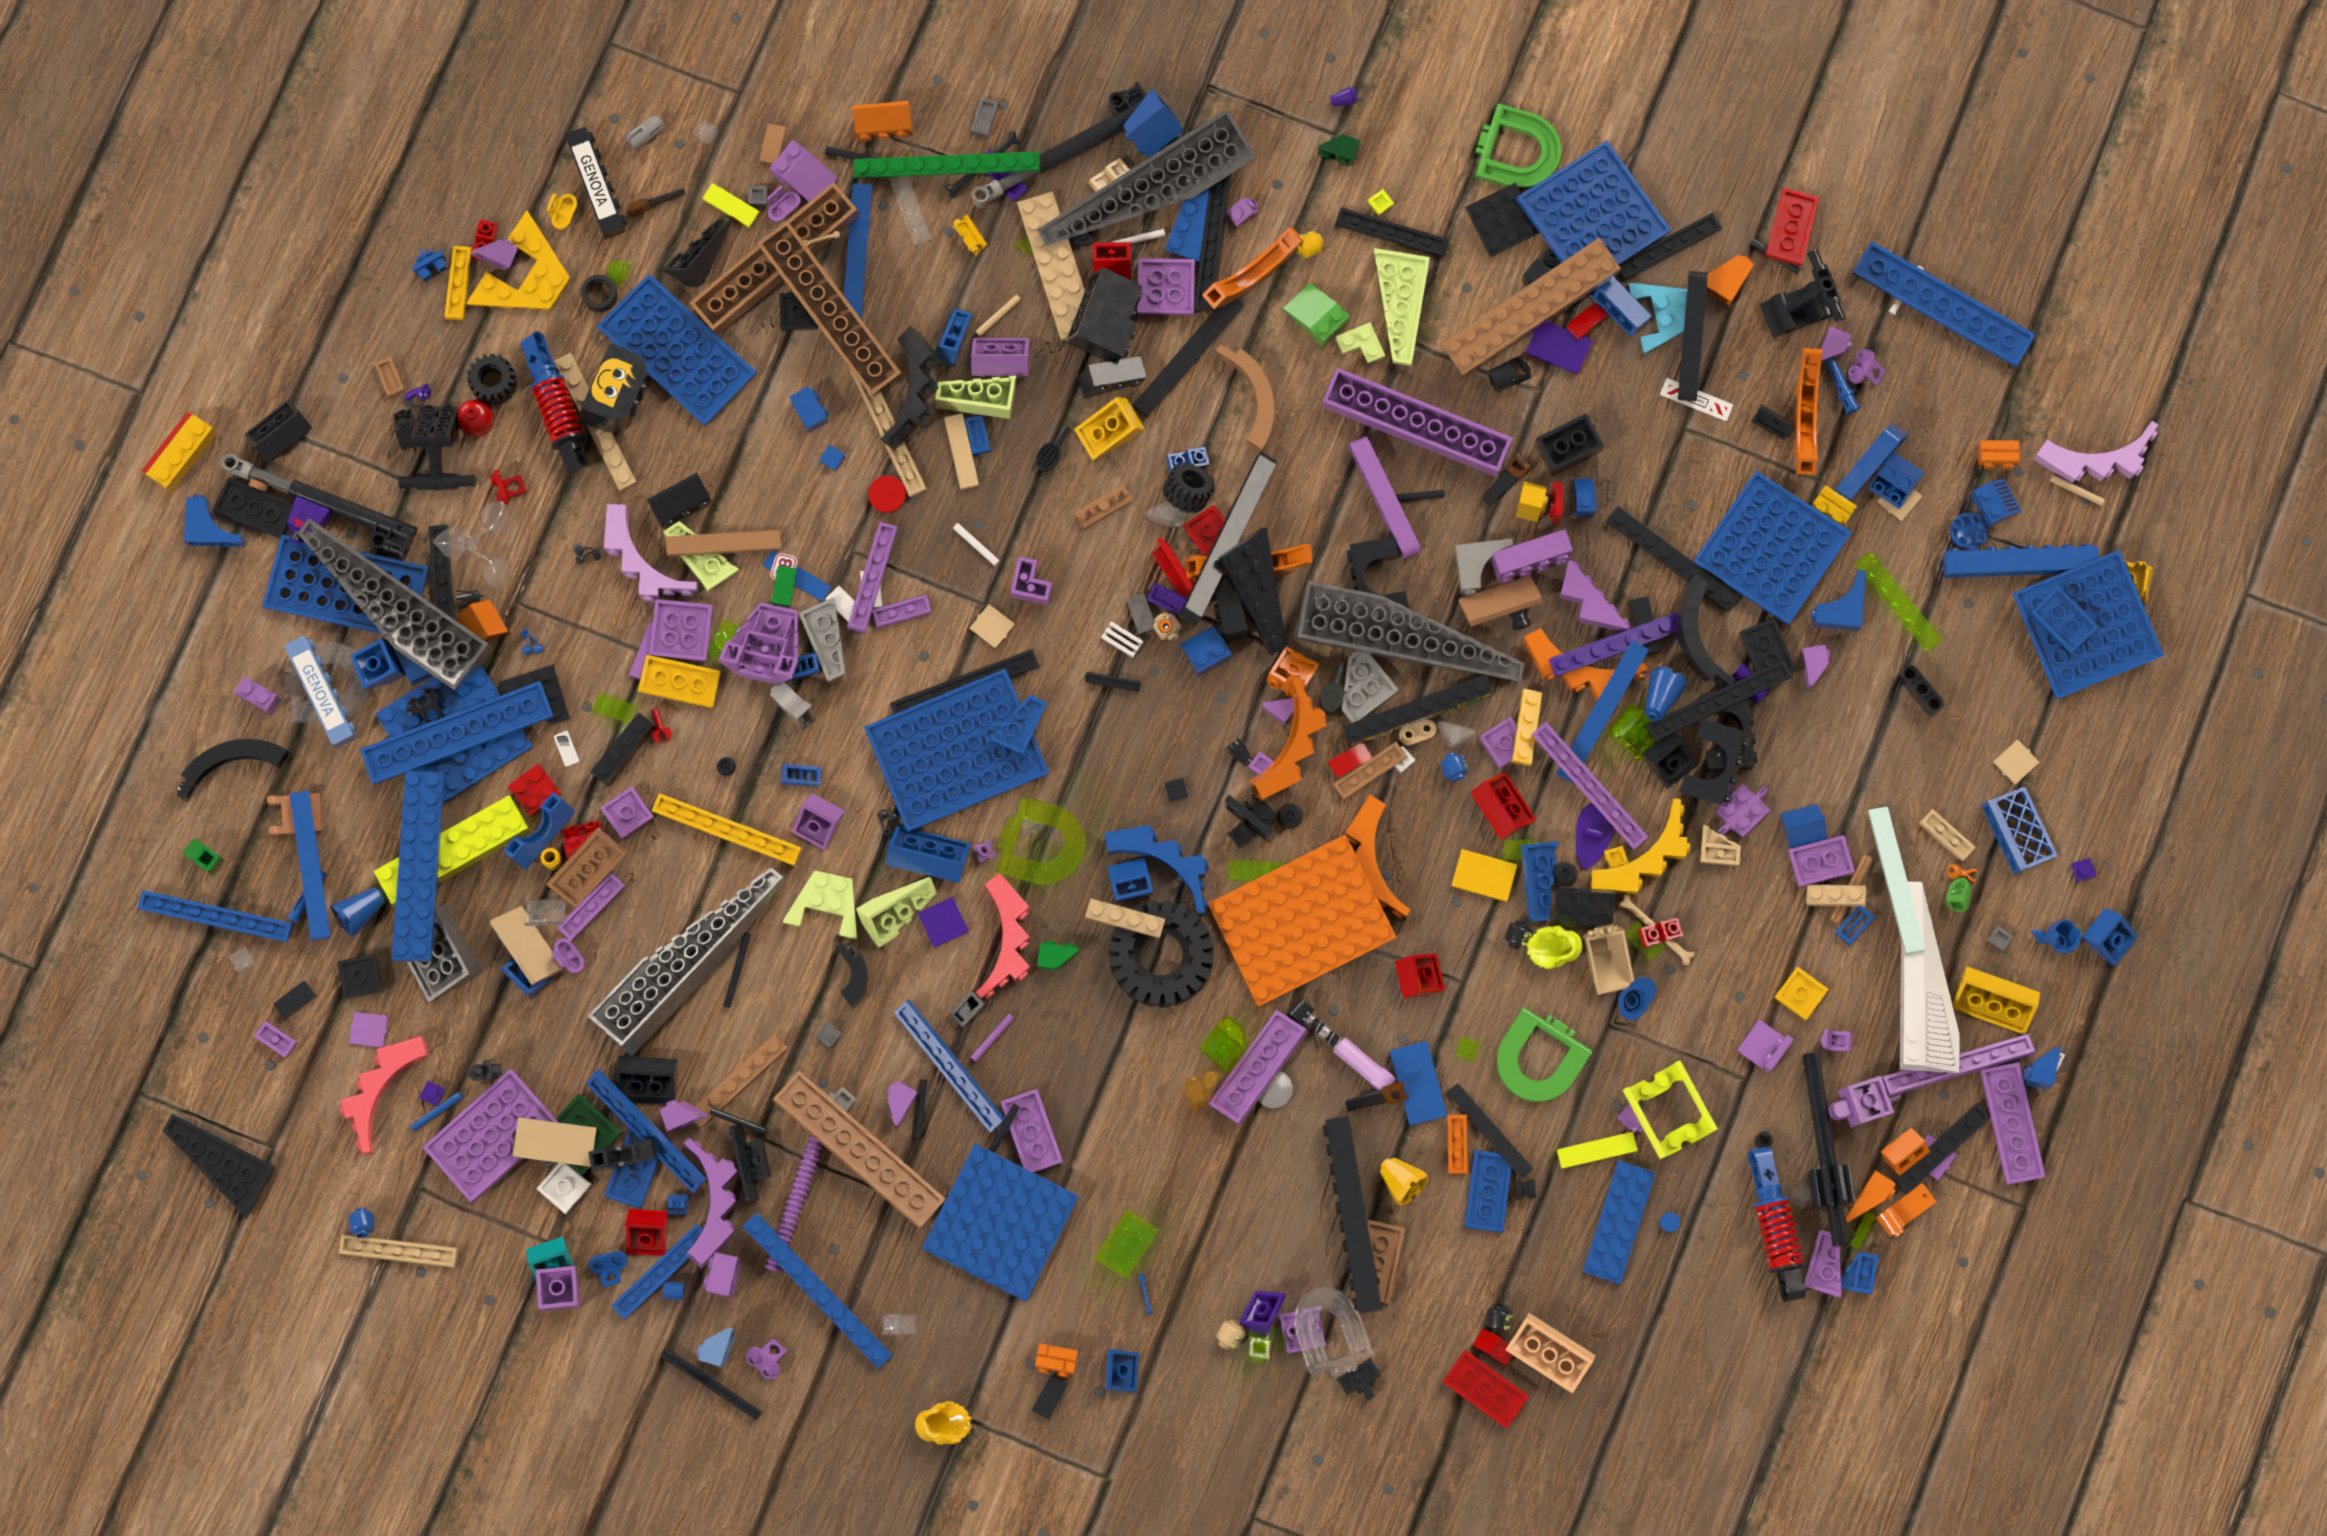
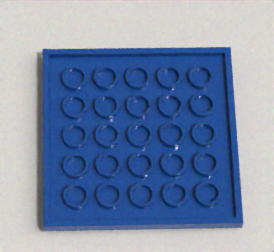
M1607 140L1516 198V201L1561 263L1600 238L1617 264L1620 265L1671 232L1668 224Z
M1755 471L1693 563L1789 626L1852 532L1763 474Z
M2120 550L2012 593L2056 699L2164 656ZM2057 586H2060L2099 626L2071 654L2030 614Z
M481 665L456 690H453L434 676L375 714L388 735L393 737L427 724L420 713L415 716L409 715L407 712V702L412 698H419L424 695V691L429 687L439 689L442 693V697L437 702V705L445 717L501 695ZM432 709L428 710V719L435 720L438 717V712L432 711ZM519 730L414 771L445 773L443 804L533 749V746L523 730Z
M974 1143L922 1249L1027 1302L1079 1196Z

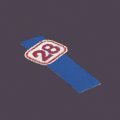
M771 551L762 564L771 570V577L774 580L776 579L778 566L796 568L795 586L821 602L831 588L828 584L798 567L797 559L794 556L783 553L777 554Z

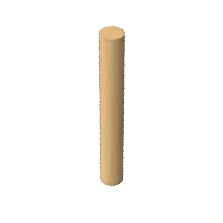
M1016 294L979 327L975 333L981 337L1018 304L1021 298Z
M2052 475L2050 482L2100 506L2105 501L2104 498L2058 476Z

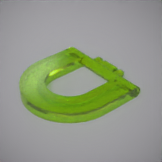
M1021 796L1014 819L1010 817L1006 819V823L1011 824V826L1004 825L1000 840L1006 842L998 843V847L1003 848V852L996 872L1036 884H1051L1061 881L1075 871L1085 852L1083 828L1076 817L1067 809L1027 796ZM1024 819L1049 825L1061 831L1064 845L1062 851L1055 859L1048 862H1038L1012 854Z

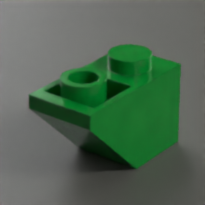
M195 838L182 852L211 875H214L225 861Z
M1054 941L1040 943L1037 967L1038 969L1058 971L1079 954V948L1075 947V944L1064 943V946L1056 945Z

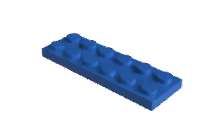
M1618 1160L1583 1273L1618 1285L1621 1284L1655 1172Z

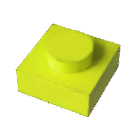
M1383 189L1368 199V203L1378 216L1394 206V202Z

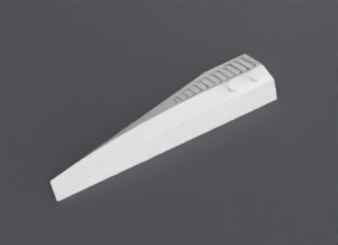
M1908 882L1925 951L1905 955L1901 940L1900 1070L1959 1073V1031L1922 882Z

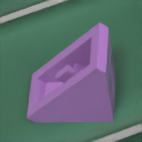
M1293 698L1263 702V711L1284 726L1293 716Z

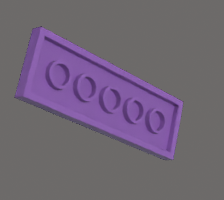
M1276 1010L1208 1104L1238 1125H1241L1308 1033V1030Z
M2019 1062L1980 1070L2006 1185L2045 1178Z

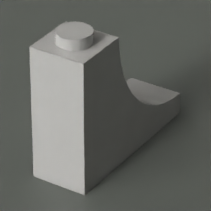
M1512 538L1455 546L1461 594L1465 593L1469 596L1480 592L1481 574L1491 560L1493 552L1512 547Z
M785 682L778 683L771 689V698L801 730L805 729L816 719L811 705L807 701L802 700Z

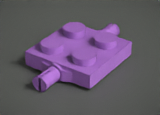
M1742 784L1733 793V799L1730 804L1728 803L1727 807L1720 805L1715 812L1725 823L1717 832L1724 836L1731 829L1744 838L1770 813V809L1761 800L1769 792L1768 789L1762 786L1755 794Z

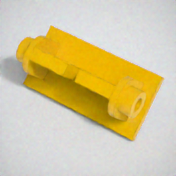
M966 214L961 220L956 219L953 222L954 229L957 230L960 236H963V241L969 248L968 250L972 251L976 256L987 243L969 216Z

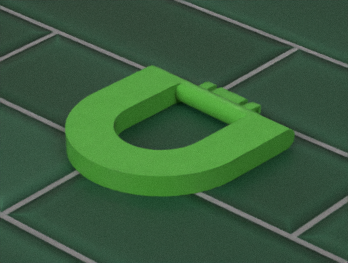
M1497 104L1491 126L1484 124L1483 130L1488 132H1481L1478 142L1479 147L1476 148L1475 153L1481 154L1475 177L1505 187L1516 182L1519 190L1530 189L1555 173L1561 157L1559 136L1554 127L1544 118L1530 112ZM1503 127L1532 136L1541 148L1539 160L1534 165L1526 168H1518L1491 160L1490 157L1499 128Z
M1523 1007L1499 1046L1497 1069L1503 1084L1515 1096L1530 1102H1546L1561 1096L1568 1090L1593 1050L1572 1038L1573 1034H1575L1573 1029L1567 1034L1566 1031L1569 1027L1559 1020L1555 1019L1553 1024H1551L1550 1021L1553 1018L1551 1015H1548L1546 1020ZM1536 1026L1570 1047L1555 1073L1550 1078L1542 1081L1527 1078L1518 1066L1519 1052Z

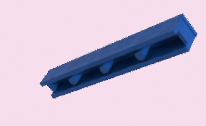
M853 184L851 203L857 208L860 216L849 225L844 297L862 321L873 196L872 184Z

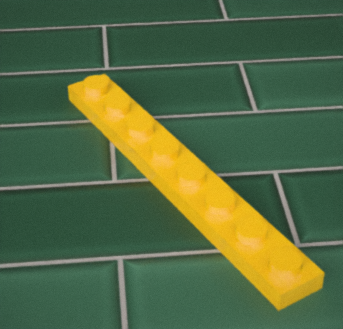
M660 793L652 809V812L792 866H795L802 850L799 846Z

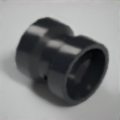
M1527 608L1509 614V617L1513 619V630H1521L1531 626V621L1526 616L1528 613Z
M1528 1179L1524 1183L1521 1180H1514L1516 1200L1523 1199L1524 1196L1530 1199L1536 1198L1534 1179Z

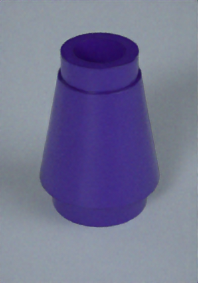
M1347 87L1330 96L1333 107L1354 105V102H1358V97L1354 87Z

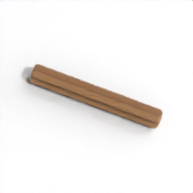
M1863 855L1848 885L1859 886L1873 858ZM1836 906L1830 921L1839 924L1849 906Z

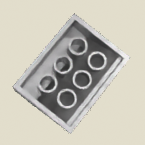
M436 906L432 962H407L428 1003L465 984L482 972L448 906Z

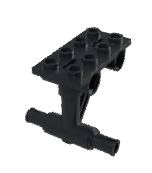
M1818 249L1807 253L1813 267L1811 272L1815 279L1814 281L1806 284L1804 288L1788 294L1786 292L1775 294L1768 301L1760 304L1773 338L1832 317L1835 323L1846 319L1840 305L1841 297L1836 288L1835 281L1828 266L1823 264Z
M425 405L420 408L411 434V441H413L414 447H425L426 453H428L430 473H418L416 476L410 477L399 476L398 484L400 489L416 488L419 491L457 490L459 487H476L475 475L459 476L456 473H443L442 447L453 446V431L458 430L456 422L457 406L443 405L442 407H434L433 405Z

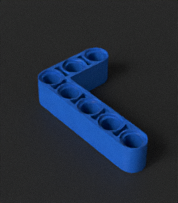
M1894 423L1888 426L1834 491L1851 502L1885 459L1905 441L1908 435Z

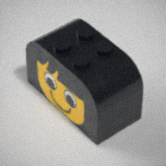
M610 343L581 406L579 421L602 431L615 433L623 430L628 425L631 417L635 418L639 408V401L643 400L647 386L645 384L647 366L641 356Z

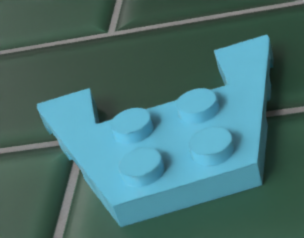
M1628 283L1629 293L1636 300L1651 298L1659 332L1640 337L1643 355L1656 347L1662 346L1672 338L1683 334L1687 289Z

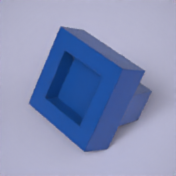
M668 1195V1215H688L689 1195Z

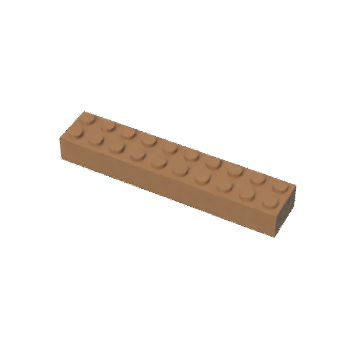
M833 182L787 221L802 241H810L831 235L835 231H843L860 216V213ZM833 238L810 244L808 249L814 255ZM756 246L694 298L690 304L714 333L719 335L784 279L760 247Z
M788 221L757 242L760 249L871 397L902 375Z
M1598 238L1442 344V347L1462 377L1465 378L1619 274L1621 268L1601 239Z

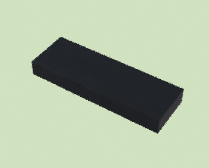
M1648 596L1629 600L1635 627L1654 621ZM1658 640L1643 646L1649 649L1646 655L1661 651Z

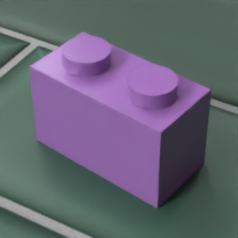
M245 676L234 691L238 697L269 715H272L281 701L275 693Z

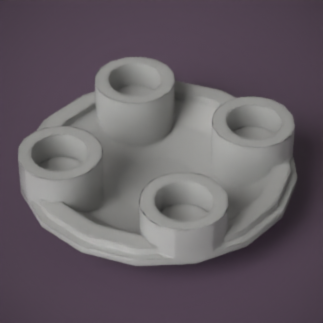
M1279 1071L1258 1101L1269 1109L1284 1106L1293 1094V1085L1290 1078L1285 1073Z

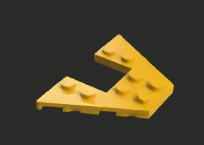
M526 210L507 240L513 242V245L518 247V250L534 258L537 262L519 290L486 272L467 301L468 306L551 311L571 279Z

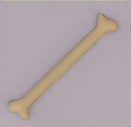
M1629 894L1623 895V900L1618 903V908H1627L1646 926L1655 924L1631 902ZM1674 940L1665 942L1682 958L1683 965H1690V959L1695 956V952L1685 951Z

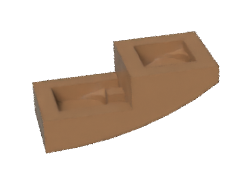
M768 123L759 161L772 164L776 161L784 145L787 127Z

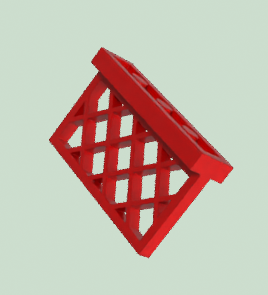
M1160 537L1157 539V549L1151 552L1152 556L1175 592L1187 598L1194 583L1191 579H1188L1184 567L1169 544L1165 543L1163 538Z

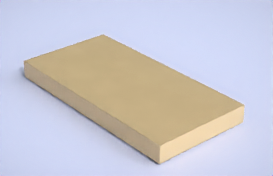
M522 906L491 920L490 924L531 985L563 970L551 953L552 950Z
M518 1117L513 1157L591 1167L588 1152L594 1149L596 1127Z

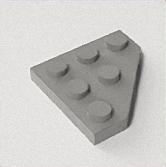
M1357 651L1348 657L1342 705L1343 714L1353 723L1365 718L1399 692L1398 688L1370 654Z

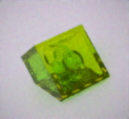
M1632 704L1626 707L1606 732L1615 744L1637 761L1643 758L1641 753L1654 744L1646 727L1647 724L1653 721L1646 716L1645 710Z

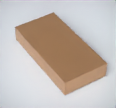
M392 357L374 363L388 399L406 392Z

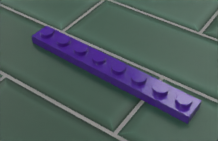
M1676 613L1550 658L1548 661L1555 678L1626 652L1632 640L1644 646L1676 634Z

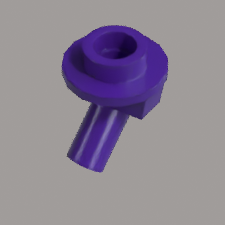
M424 384L419 388L416 387L404 395L406 400L409 401L417 395L421 402L428 400L431 396L429 384Z

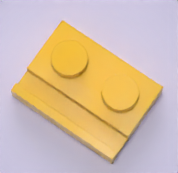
M1826 485L1811 505L1843 527L1857 507Z

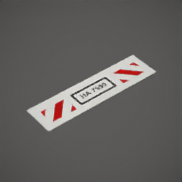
M1666 378L1660 395L1727 421L1733 404L1698 391L1697 402L1678 400L1679 383Z

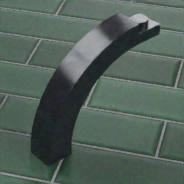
M1695 573L1687 579L1678 599L1676 609L1678 641L1686 660L1696 674L1705 682L1714 679V683L1717 686L1725 688L1733 684L1735 679L1712 660L1701 641L1698 629V613L1701 600L1710 584Z
M237 739L218 744L201 753L185 768L181 776L186 781L179 785L177 796L188 802L201 781L213 770L226 763L252 759L267 762L281 769L291 753L277 744L259 739Z

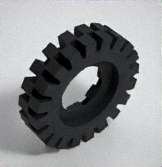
M1164 900L1162 903H1156V901L1146 902L1147 905H1139L1132 910L1165 919L1162 934H1168L1179 942L1182 948L1181 963L1175 971L1167 975H1155L1149 972L1141 962L1140 950L1145 940L1150 936L1115 926L1108 950L1111 972L1121 990L1125 991L1133 1000H1138L1143 1005L1150 1007L1152 1005L1158 1006V1008H1167L1169 1005L1176 1006L1184 1003L1186 999L1189 998L1190 1000L1194 997L1198 990L1202 989L1207 982L1214 959L1212 938L1205 923H1202L1200 917L1194 911H1189L1188 907L1181 904L1175 905L1172 904V901Z

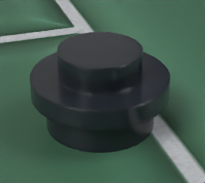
M729 757L721 758L717 763V771L722 776H730L736 770L734 760Z

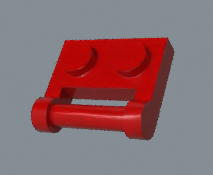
M1555 482L1549 494V499L1552 501L1549 507V518H1552V524L1560 525L1563 515V484Z

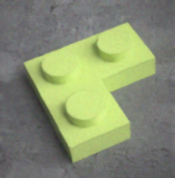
M1371 322L1336 336V341L1343 355L1360 348L1367 364L1385 358Z

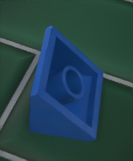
M1817 804L1780 813L1789 849L1827 840L1825 818Z
M514 959L501 968L531 999L552 980V977H549L531 985Z
M1108 1349L1106 1391L1137 1392L1139 1353Z

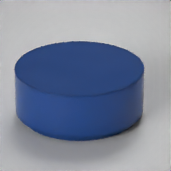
M1672 1212L1665 1213L1660 1219V1226L1665 1232H1674L1680 1225L1679 1217Z

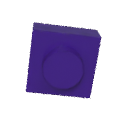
M2091 858L2071 864L2076 882L2096 877Z
M427 1081L419 1098L438 1106L446 1089Z

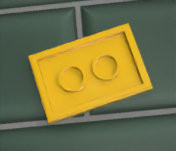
M1461 849L1451 887L1507 902L1517 864Z

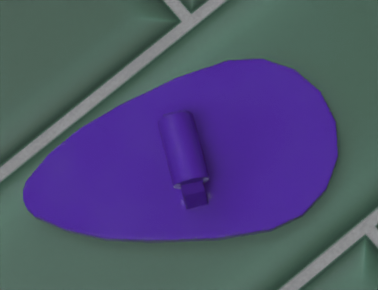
M1593 803L1581 810L1576 826V854L1582 869H1589L1600 859L1615 830Z

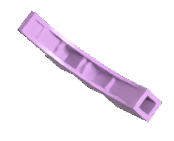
M2151 421L2141 437L2136 441L2107 453H2078L2059 447L2046 440L2033 460L2070 483H2073L2075 479L2079 481L2085 472L2102 481L2104 477L2109 478L2114 469L2131 479L2134 474L2138 476L2144 467L2141 465L2144 459L2140 456L2148 448L2145 446L2147 441L2152 442L2158 433L2155 431L2158 424Z
M607 504L604 550L611 556H620L622 554L621 572L623 576H626L628 579H637V576H640L639 596L643 601L654 602L655 599H660V592H663L664 595L682 593L684 596H693V594H698L699 586L697 582L673 580L660 574L648 565L638 554L632 543L628 526L627 506Z

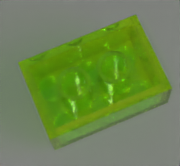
M1126 1209L1094 1256V1260L1127 1281L1160 1232Z

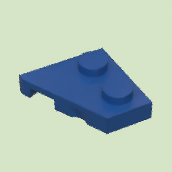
M1859 1252L1841 1276V1289L1872 1295L1879 1255Z

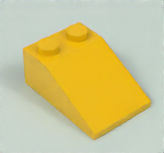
M1116 397L1074 430L1091 459L1096 460L1131 441L1142 433L1145 428L1127 398Z

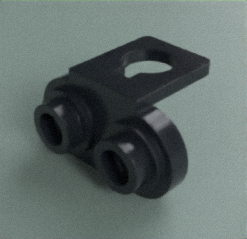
M429 687L424 691V695L419 698H412L407 702V712L409 715L415 716L420 713L426 723L445 717L437 705V702L442 697L439 689ZM432 709V711L438 712V717L435 720H429L428 710Z

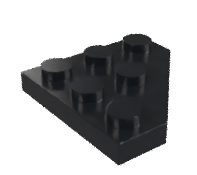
M554 665L499 682L502 695L541 681L554 715L553 718L545 722L555 725L570 720Z

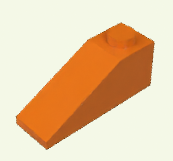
M1874 1171L1857 1197L1856 1203L1845 1216L1846 1223L1885 1201L1887 1198L1890 1200L1896 1191L1893 1188L1896 1183L1879 1172Z

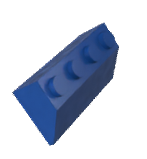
M897 825L888 846L885 865L960 883L965 871L971 843L920 830L907 832L905 827Z

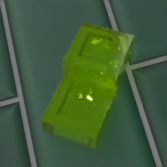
M599 692L591 711L629 723L635 705Z
M1504 840V860H1522L1521 845L1542 842Z

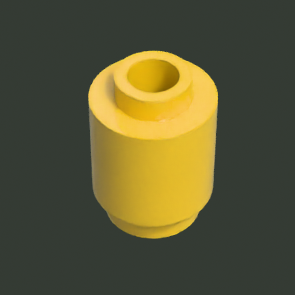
M548 848L542 852L541 862L547 869L556 870L562 865V856L556 849Z

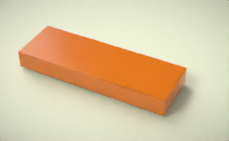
M1447 1115L1448 1174H1467V1115Z

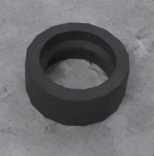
M593 275L583 282L581 297L585 306L590 310L605 312L615 305L617 289L609 277ZM598 283L605 284L610 290L609 299L601 304L593 303L588 297L589 289Z

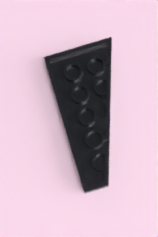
M172 1114L163 1132L187 1155L216 1188L227 1197L241 1214L248 1219L275 1166Z

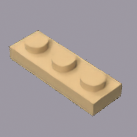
M1807 885L1806 904L1807 906H1866V886Z

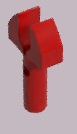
M654 708L651 712L656 730L651 733L652 737L657 743L662 744L659 738L662 731L666 734L667 742H669L672 736L670 727L666 728L663 726L659 709Z

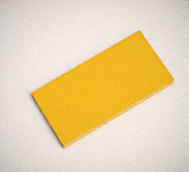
M646 655L638 693L713 709L721 671Z

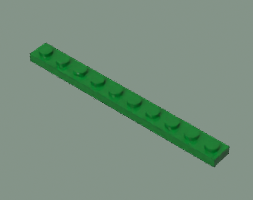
M1039 151L854 159L855 179L1040 171Z

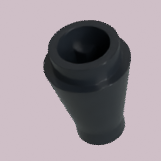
M1239 738L1226 747L1229 750L1228 753L1242 763L1244 767L1253 761L1244 742L1240 741Z

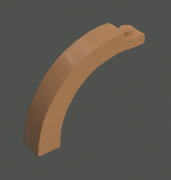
M1219 345L1216 350V356L1236 368L1247 379L1253 389L1257 402V417L1253 429L1246 439V444L1258 452H1264L1271 437L1274 423V399L1269 381L1258 363L1241 348L1235 354V351L1229 346Z

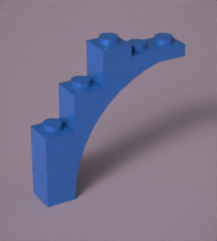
M1150 825L1105 833L1108 855L1133 853L1147 856L1163 863L1173 870L1189 888L1194 897L1197 915H1205L1204 910H1207L1208 906L1206 898L1202 899L1201 891L1205 890L1203 879L1199 880V878L1206 877L1205 871H1209L1207 859L1203 860V855L1179 858L1183 854L1181 844L1177 845L1176 840L1153 844L1157 839L1155 830H1151Z

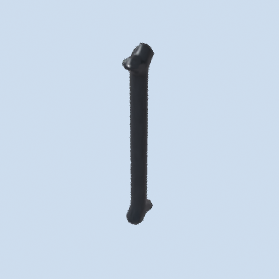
M1010 131L1008 138L991 153H1003L1013 144L1020 145V140L1016 138V132ZM966 174L954 185H945V189L949 191V197L956 198L957 192L977 174Z

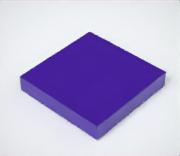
M953 897L918 912L934 948L969 932Z

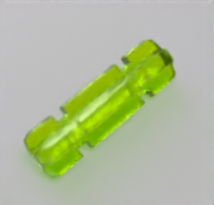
M1870 1212L1865 1213L1863 1221L1855 1233L1856 1237L1852 1239L1850 1244L1853 1248L1860 1249L1862 1247V1241L1865 1240L1871 1228L1870 1224L1875 1220L1874 1214Z

